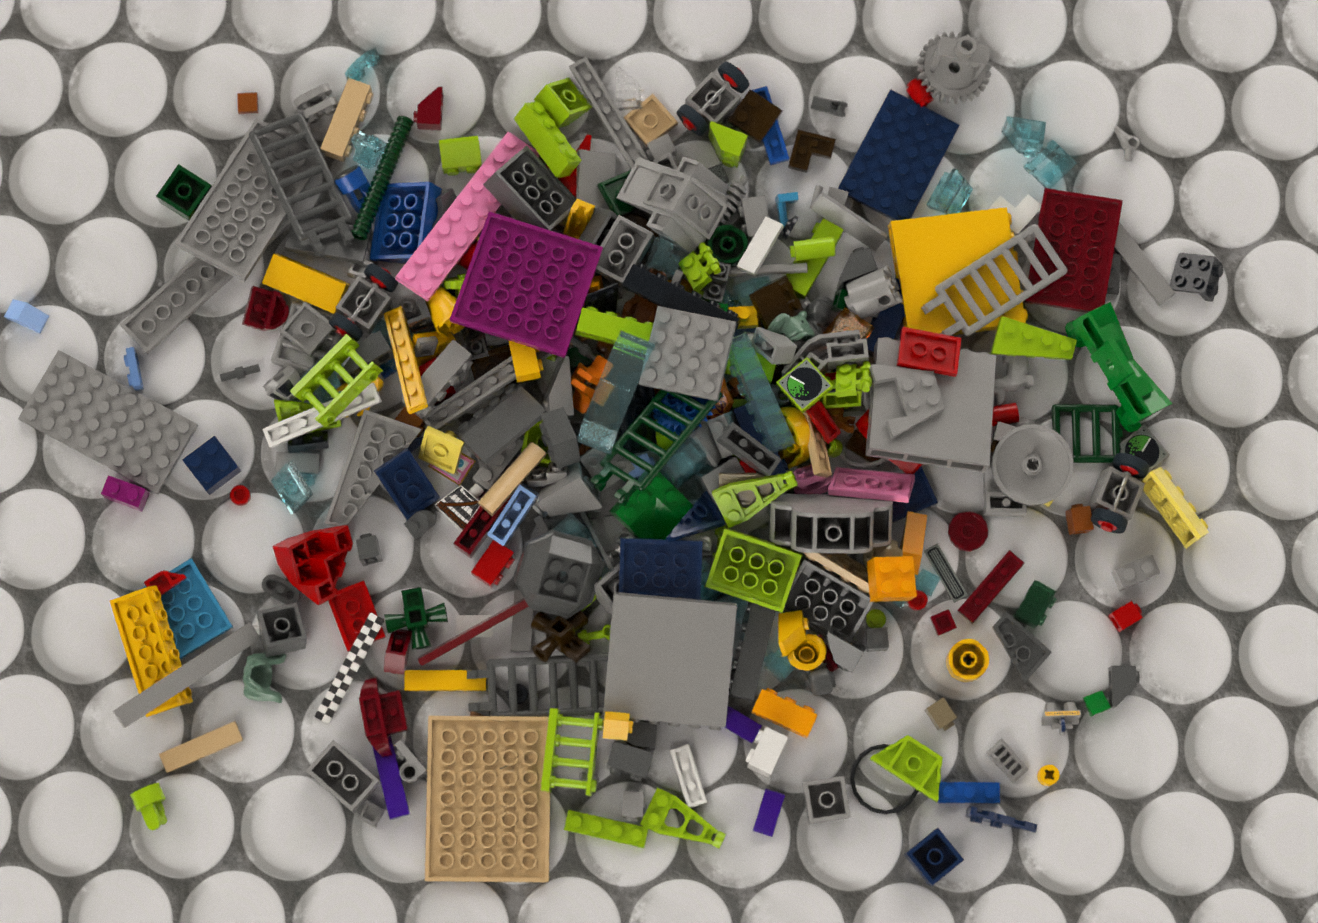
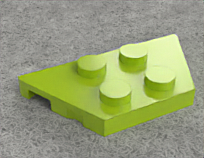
M907 735L874 754L869 759L934 802L938 801L942 756Z

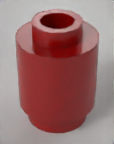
M915 78L907 84L908 88L906 91L917 105L919 104L921 108L923 106L926 107L934 100L932 97L933 93L931 91L926 92L928 86H922L923 80Z

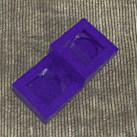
M765 789L753 831L773 836L785 794Z

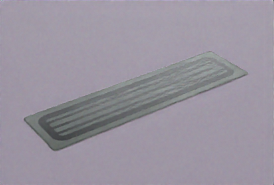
M935 544L924 550L953 602L955 603L966 597L968 594L939 545Z

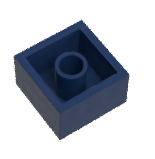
M215 435L182 459L209 495L241 472V469Z
M939 828L933 830L904 854L929 887L933 886L964 861Z

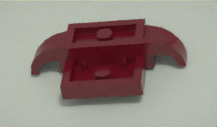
M378 678L366 679L359 696L365 735L370 744L382 757L391 756L389 735L408 731L401 691L381 694L378 688Z

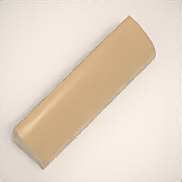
M530 442L477 504L493 516L515 492L519 484H522L546 457V452Z

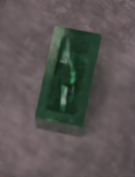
M1034 580L1017 609L1014 618L1033 629L1038 625L1042 626L1047 618V615L1044 613L1047 608H1052L1057 599L1054 597L1056 591Z

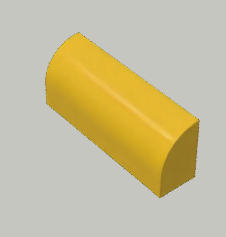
M279 253L273 254L262 281L267 286L333 314L336 313V306L350 286V283Z

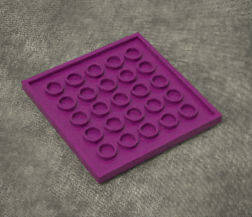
M489 211L452 311L450 322L565 358L602 255L603 247Z

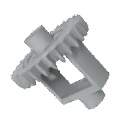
M953 31L949 37L946 32L942 34L941 38L939 35H936L934 40L930 39L928 44L924 45L923 50L919 54L921 58L917 61L920 64L917 71L921 73L918 78L924 79L921 85H928L926 92L934 91L933 98L939 94L940 102L944 97L947 100V104L950 103L951 99L954 100L955 105L958 104L959 99L963 104L966 103L967 98L973 101L974 95L978 97L981 91L985 90V85L990 81L988 78L991 76L989 70L992 65L986 64L990 60L989 46L977 44L976 38L973 39L969 35L962 37V33L959 32L957 37H955Z

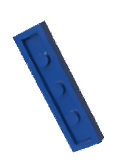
M767 86L752 90L772 103ZM777 120L763 139L770 166L789 161L788 152Z

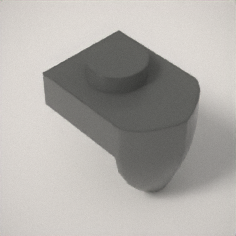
M421 510L408 519L404 525L413 538L417 540L435 525L437 515L428 510Z

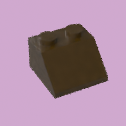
M786 275L765 284L749 295L766 330L778 315L785 313L790 317H794L799 312L804 311Z

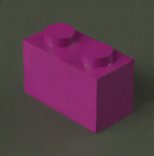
M109 475L101 492L104 498L141 512L150 494L145 488Z

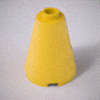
M442 286L438 288L429 301L425 300L437 333L440 337H448V333L452 332L454 335L465 326L450 322L457 298Z

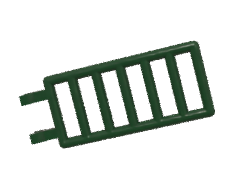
M660 390L600 461V466L603 469L590 480L591 483L595 484V489L602 492L607 481L614 474L627 482L622 489H619L613 495L618 499L617 502L625 507L636 489L644 491L718 401L708 400L703 405L688 395ZM720 392L718 401H719L720 398L722 397V393H721V392ZM667 393L699 411L693 420L661 402ZM656 408L683 424L686 428L680 435H677L648 416ZM642 423L673 441V444L667 451L636 433V430ZM631 438L661 458L652 466L623 448V446ZM616 454H619L648 472V474L640 482L610 463V461Z

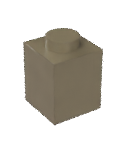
M944 697L925 709V712L938 731L942 728L946 731L955 725L953 721L957 717Z

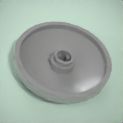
M1028 424L1009 431L997 444L992 457V473L997 486L1008 498L1024 505H1042L1056 499L1067 488L1073 474V455L1069 445L1059 433L1042 425Z

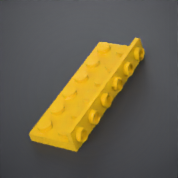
M150 586L110 600L134 681L140 694L182 666L179 658L180 654L173 639L174 635L167 620V612L164 610L161 601V593L157 586ZM189 687L185 688L145 716L149 717L193 702L191 689Z

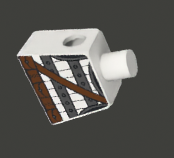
M476 483L469 491L460 485L436 503V509L458 529L463 531L479 509L480 505L477 504V499L484 490Z

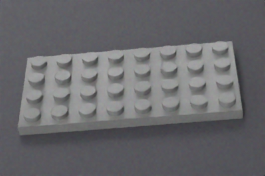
M258 118L255 119L175 242L176 247L243 282L247 280L287 217L249 137L250 131L268 125ZM277 129L258 138L262 146H265L291 135ZM298 141L269 152L267 156L270 163H273L311 147L302 141ZM311 156L277 169L275 173L278 179L281 180L319 164L315 156ZM312 176L283 187L286 196L290 197L303 192Z
M60 350L56 353L18 417L20 421L156 494L160 493L198 427V424Z

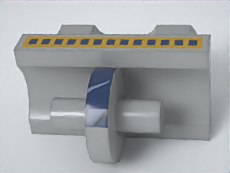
M1054 702L1046 703L1041 719L1042 725H1051L1052 729H1059L1060 735H1065V729H1072L1073 725L1079 724L1081 711L1077 710L1075 702L1064 703V711H1057L1056 703Z

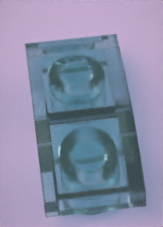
M376 48L367 51L351 64L345 72L346 80L350 78L360 81L366 75L364 68L373 67L380 61Z

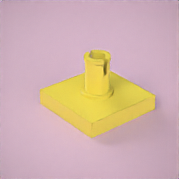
M428 426L424 432L418 458L455 474L458 469L464 442L457 439L453 431L449 430L443 433Z

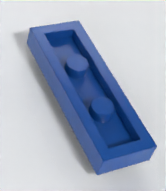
M940 782L938 803L999 804L1000 782Z

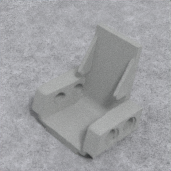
M684 156L676 170L638 157L616 198L651 214L647 226L673 247L690 254L692 251H695L700 243L705 242L706 239L710 240L728 206L726 204L728 196L725 194L729 186L703 164Z

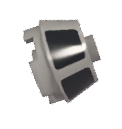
M286 364L263 387L267 395L274 399L287 400L289 398L291 400L295 396L290 390L301 380L297 368Z

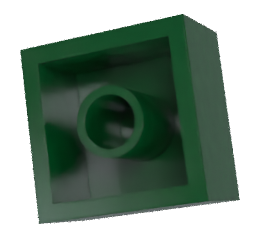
M178 164L156 197L162 205L189 221L212 185Z

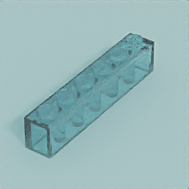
M747 332L733 337L728 358L731 364L729 369L733 378L736 377L739 382L737 387L740 395L746 398L747 403L745 406L750 415L753 414L755 422H753L757 433H761L764 439L762 440V445L774 454L792 447L795 441Z

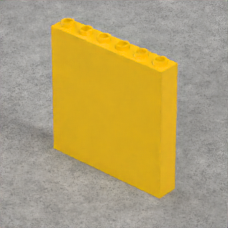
M1007 207L890 221L888 232L895 276L900 281L903 300L901 303L904 306L905 312L903 327L940 334L943 330L956 323L944 303L926 315L921 308L929 301L938 297L935 291V287L1014 237V233L1010 229L1012 218L1011 214L1007 211ZM1012 247L1009 251L1018 263L1017 251H1014ZM1001 254L994 258L993 261L1015 294L1018 296L1024 292L1023 289L1020 290V280L1004 256ZM986 264L977 269L1001 306L1010 301ZM969 274L961 279L984 316L993 312L994 309L972 276ZM953 284L945 289V292L967 325L971 326L977 322V318ZM1023 302L1001 315L1022 323H1026L1028 319L1027 310L1023 308ZM1001 316L976 332L997 330ZM960 330L953 335H959L964 333L962 330Z

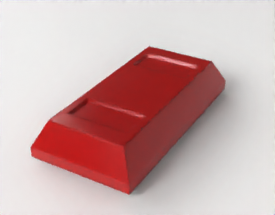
M820 400L806 411L827 444L832 442L841 433Z

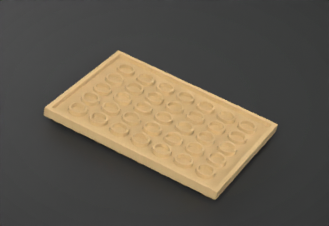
M428 716L425 881L549 882L550 792L541 791L549 717Z

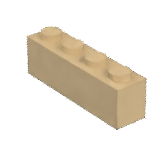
M348 78L320 148L325 153V156L345 162L346 157H350L353 148L351 146L352 141L357 139L360 131L358 126L360 121L363 122L367 114V111H365L366 106L371 104L374 93H372L370 85Z

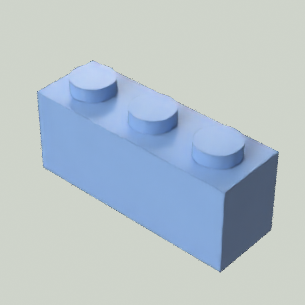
M525 483L519 484L487 535L502 546L507 545L537 500L539 493L531 487L528 488V485Z

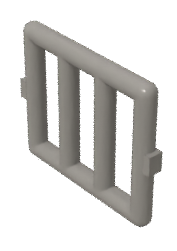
M297 301L291 303L288 318L284 325L303 303ZM313 307L328 320L333 315V313L324 309ZM336 332L335 334L331 333L326 339L332 341L329 351L342 339ZM280 334L271 357V362L282 367L290 364L293 368H297L299 375H302V373L307 374L312 369L311 367L280 358L284 347L304 353ZM317 349L312 356L322 359L328 352Z

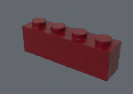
M512 495L493 516L480 506L453 543L454 547L471 559L488 536V532Z

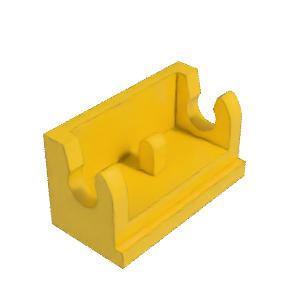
M576 199L570 209L563 235L579 239L593 215L595 205Z

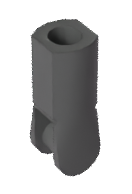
M813 96L811 109L845 117L844 110L848 104L843 101ZM831 105L837 106V110L831 109Z

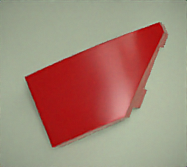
M163 570L144 581L146 587L157 586L162 596L184 581L186 576Z

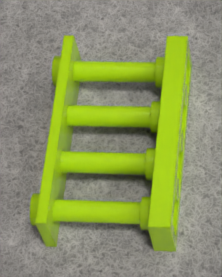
M348 334L290 390L300 401L304 402L307 399L320 413L315 420L324 427L333 423L336 417L372 381L376 380L383 371L374 362L371 361L367 364L356 352L360 345ZM349 356L362 369L354 379L341 366ZM334 371L348 384L341 393L327 380ZM320 385L334 399L326 408L313 395V392Z
M550 708L541 791L551 792L552 788L559 786L586 789V795L591 797L592 792H596L597 780H594L598 736L599 730H603L604 718H601L600 713H595L594 719L565 717L563 714H560L559 709ZM562 724L592 727V740L561 737L558 734V727L562 726ZM565 745L591 748L590 759L580 760L558 757V755H555L556 747ZM554 767L587 768V781L556 778L553 775Z

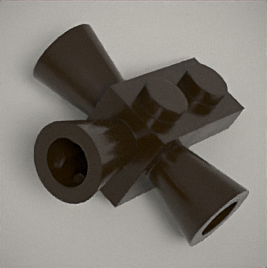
M580 610L566 620L561 616H557L552 621L544 612L540 611L531 622V628L545 633L546 639L532 647L535 656L539 660L547 662L555 649L578 663L591 651L589 644L575 636L576 630L588 624L586 615Z

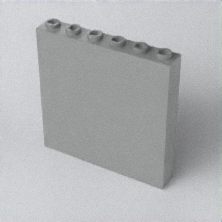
M889 337L878 338L874 346L873 364L899 367L897 366L900 341L892 340ZM960 349L956 377L934 373L945 406L944 410L925 422L917 424L909 431L901 433L895 439L890 438L886 422L889 419L905 416L895 381L874 384L872 379L866 456L985 473L990 465L996 355H991L988 352L977 353L971 352L968 349Z
M614 592L603 716L605 717V711L630 713L629 721H633V723L647 720L649 724L658 725L660 722H668L669 726L689 724L688 727L701 728V725L709 726L711 730H721V727L726 728L737 603Z

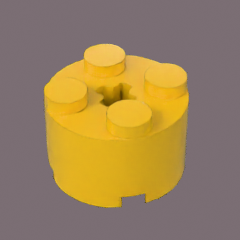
M974 639L960 640L949 650L946 657L948 672L951 677L961 682L977 680L984 674L989 665L988 651L980 642ZM966 656H968V660H972L969 665L963 662Z

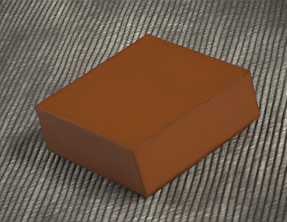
M257 92L237 93L239 114L258 113Z

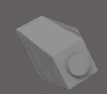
M580 461L569 465L567 477L546 485L539 491L538 505L549 516H557L600 509L602 507V500L598 490L593 491L595 488L590 481L592 478Z

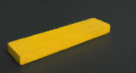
M405 670L404 691H486V678L467 679V670Z

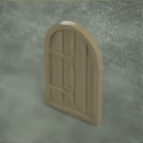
M719 473L718 488L732 482L765 476L758 473ZM771 483L758 487L762 497L771 494ZM751 490L741 491L737 494L741 505H751L756 501V496Z

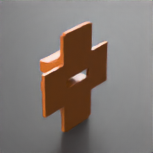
M597 355L589 367L582 363L578 364L571 376V385L576 388L573 395V408L582 414H586L593 401L604 407L616 387L606 380L614 367L611 362ZM587 380L599 387L597 390H594L584 382Z

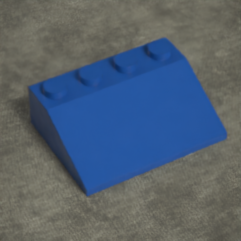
M431 182L390 183L387 186V190L384 191L385 196H382L383 201L380 202L381 206L378 207L379 211L375 217L370 260L406 264L433 229L432 224L437 218L438 206L436 198L442 194V188Z

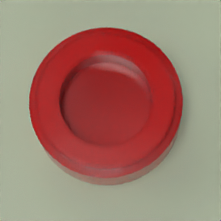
M237 485L232 488L230 499L235 505L244 506L250 501L251 493L247 487Z
M916 590L917 597L907 601L910 609L920 611L927 605L928 598L923 591Z

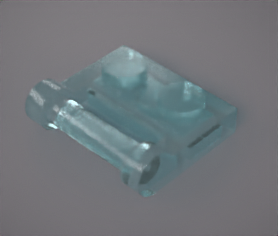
M1050 140L1047 143V147L1023 167L1044 188L1051 189L1077 162L1054 140ZM1052 152H1055L1057 155L1039 171L1036 167Z

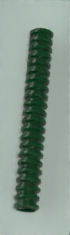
M406 116L397 117V121L394 124L396 127L392 129L393 132H391V137L388 139L389 143L386 144L384 154L381 156L382 159L379 161L380 164L377 166L378 170L375 171L373 176L374 181H371V186L368 188L369 191L366 193L367 197L364 198V202L361 205L363 208H360V213L357 215L358 219L355 220L356 224L353 225L354 230H351L353 237L356 239L366 240L368 238L369 229L372 228L371 224L374 223L373 218L377 216L378 207L381 206L380 202L383 201L382 196H385L384 191L387 190V186L390 184L389 180L392 179L391 175L394 174L393 169L396 168L398 159L401 156L400 153L403 152L402 148L405 147V142H407L406 137L409 136V132L412 129L411 126L414 124Z

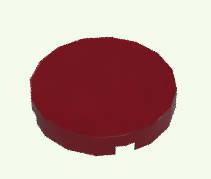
M970 511L962 512L951 520L948 526V536L950 542L961 551L971 552L984 545L988 538V526L981 515Z

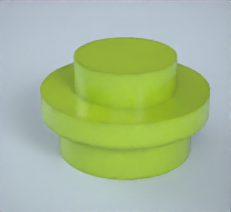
M873 609L866 615V623L870 628H882L886 623V616L881 610Z

